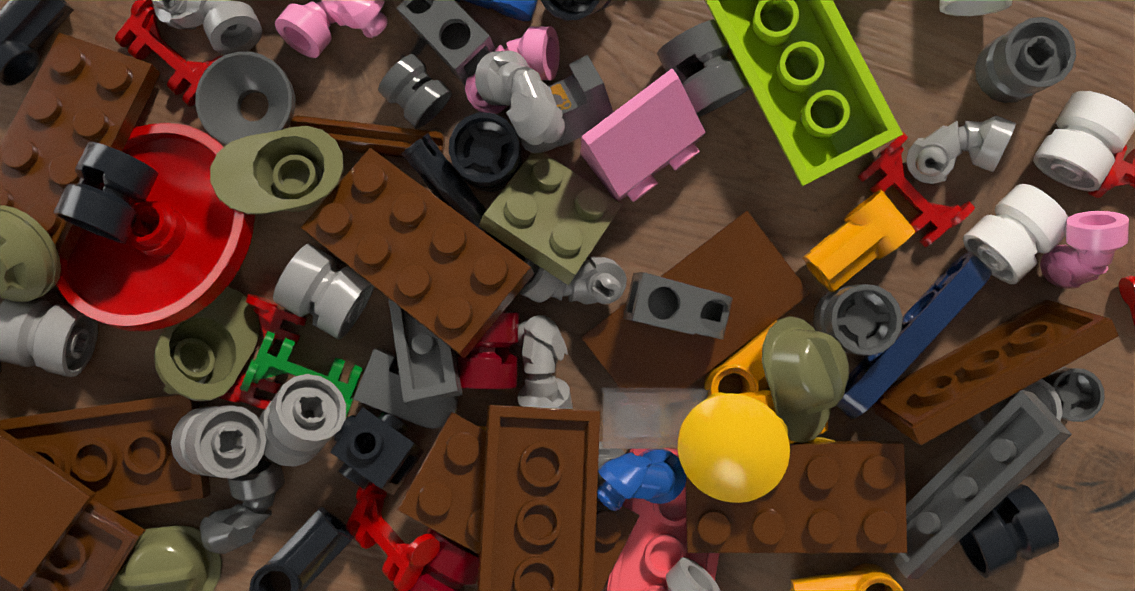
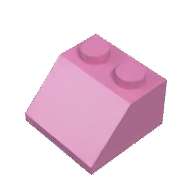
M670 69L581 137L580 155L615 200L619 202L628 195L632 202H635L658 184L653 177L668 164L676 171L700 152L695 144L700 141L706 132L678 75L673 69Z

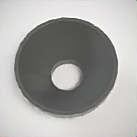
M238 51L226 54L215 60L205 70L197 86L195 106L198 118L204 128L213 138L227 145L231 141L245 136L288 128L295 112V94L286 73L274 61L258 53ZM255 92L264 94L269 103L266 115L258 121L246 120L241 113V104L244 98Z

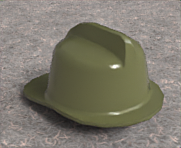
M310 126L290 127L279 131L245 136L231 141L217 153L210 167V183L218 199L230 209L248 215L269 214L285 210L290 212L306 211L318 205L338 185L344 170L343 154L334 138L325 131Z
M227 286L211 304L199 313L178 324L164 328L159 336L154 354L155 370L161 381L165 384L163 391L168 394L177 393L194 401H210L224 395L235 383L239 373L254 351L259 337V318L253 310V305L245 302L246 297L241 292Z
M790 316L777 320L768 330L763 342L762 364L770 387L776 415L786 424L788 438L791 441L806 443L815 439L824 429L831 414V408L838 405L843 398L849 378V364L846 352L840 342L833 336L815 331L805 320Z
M173 525L143 528L146 530L109 591H213L221 577L220 553H212L207 550L202 543L200 530L192 526Z

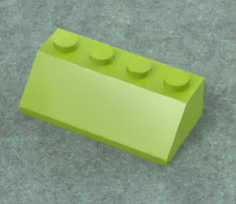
M705 0L802 187L903 135L833 0Z

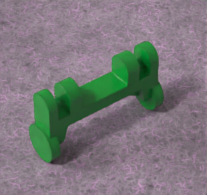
M267 331L256 359H252L240 390L247 392L251 382L257 384L261 379L286 373L295 376L304 374L317 375L332 382L342 393L346 404L347 416L353 400L351 396L361 374L362 367L354 365L347 382L338 381L345 360L335 357L327 376L288 361L295 341L288 338L284 339L277 357L268 354L267 352L273 343L275 333Z

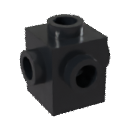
M362 407L357 416L351 415L344 421L341 429L334 437V441L337 443L330 453L344 462L338 471L361 488L365 489L371 481L382 490L394 495L424 451L403 436L409 426L394 415L381 411L378 417Z

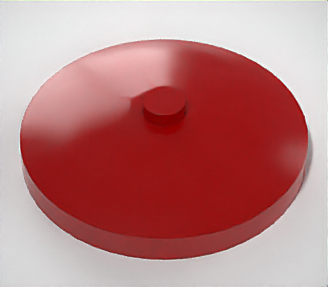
M155 123L133 128L122 152L144 162L159 174L146 202L135 203L133 206L139 216L125 244L83 230L69 260L60 258L61 272L56 285L61 294L75 309L87 317L110 327L127 331H152L189 319L211 304L225 290L239 271L248 252L254 231L255 214L248 215L230 209L217 198L210 183V167L217 153L224 148L223 145L203 131L182 124Z

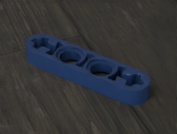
M973 252L964 254L952 263L904 314L901 332L895 343L884 352L866 355L851 371L844 396L836 406L850 419H855L865 413L985 285L992 275V270Z

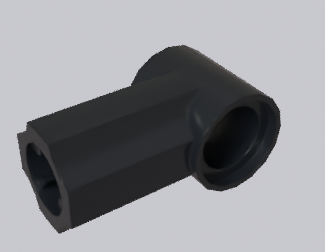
M9 0L0 10V82L3 85H16L33 73L39 62L37 50L74 11L69 3L65 0Z
M320 507L263 567L255 572L251 579L249 590L276 591L270 581L271 572L276 570L285 573L289 577L292 586L291 591H305L354 537L347 531L346 525L337 516Z

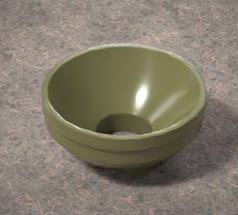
M0 205V298L14 302H28L45 295L56 286L61 272L60 257L51 237L35 219L17 208Z

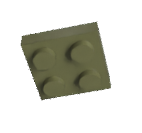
M544 152L531 153L483 214L479 227L569 285L623 204Z

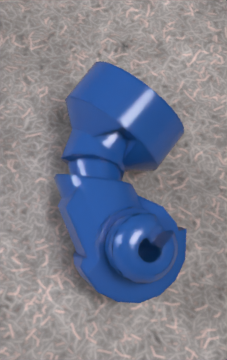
M651 448L645 450L639 456L632 452L626 453L605 462L598 469V473L605 481L597 487V498L612 511L619 510L624 501L631 498L645 499L655 504L668 503L677 498L684 489L686 474L679 458L667 449Z

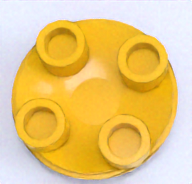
M714 393L689 412L679 431L678 455L685 474L699 490L721 501L741 503L766 495L778 485L788 467L790 443L786 424L767 405L750 396L734 393Z

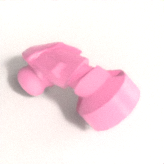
M322 0L317 3L311 1L305 5L290 4L276 19L275 27L284 41L293 49L307 57L317 58L331 42L330 24L337 22L340 26L347 25L352 29H361L368 38L378 36L387 26V17L380 12L385 1Z
M529 27L522 38L506 42L508 46L506 49L499 45L495 50L519 53L526 60L529 67L539 73L541 80L551 81L557 74L560 52L558 36L553 27ZM475 74L467 78L465 92L469 102L475 109L480 112L497 114L507 107L494 106L485 102L476 88Z
M1088 211L1068 217L1066 220V242L1068 245H1057L1049 253H1043L1040 263L1043 276L1053 285L1064 289L1080 288L1081 284L1098 279L1099 275L1108 271L1107 265L1112 263L1115 251L1128 243L1129 218L1123 214L1110 211Z

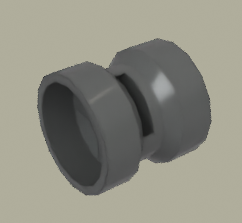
M410 54L397 62L383 77L378 87L379 93L389 103H398L404 109V118L415 129H420L434 119L452 96V91L441 80H433L427 74L426 65L415 54Z
M1062 367L1042 378L1054 387L1061 399L1063 413L1061 419L1072 422H1084L1093 418L1101 410L1105 391L1101 381L1094 373L1081 368Z

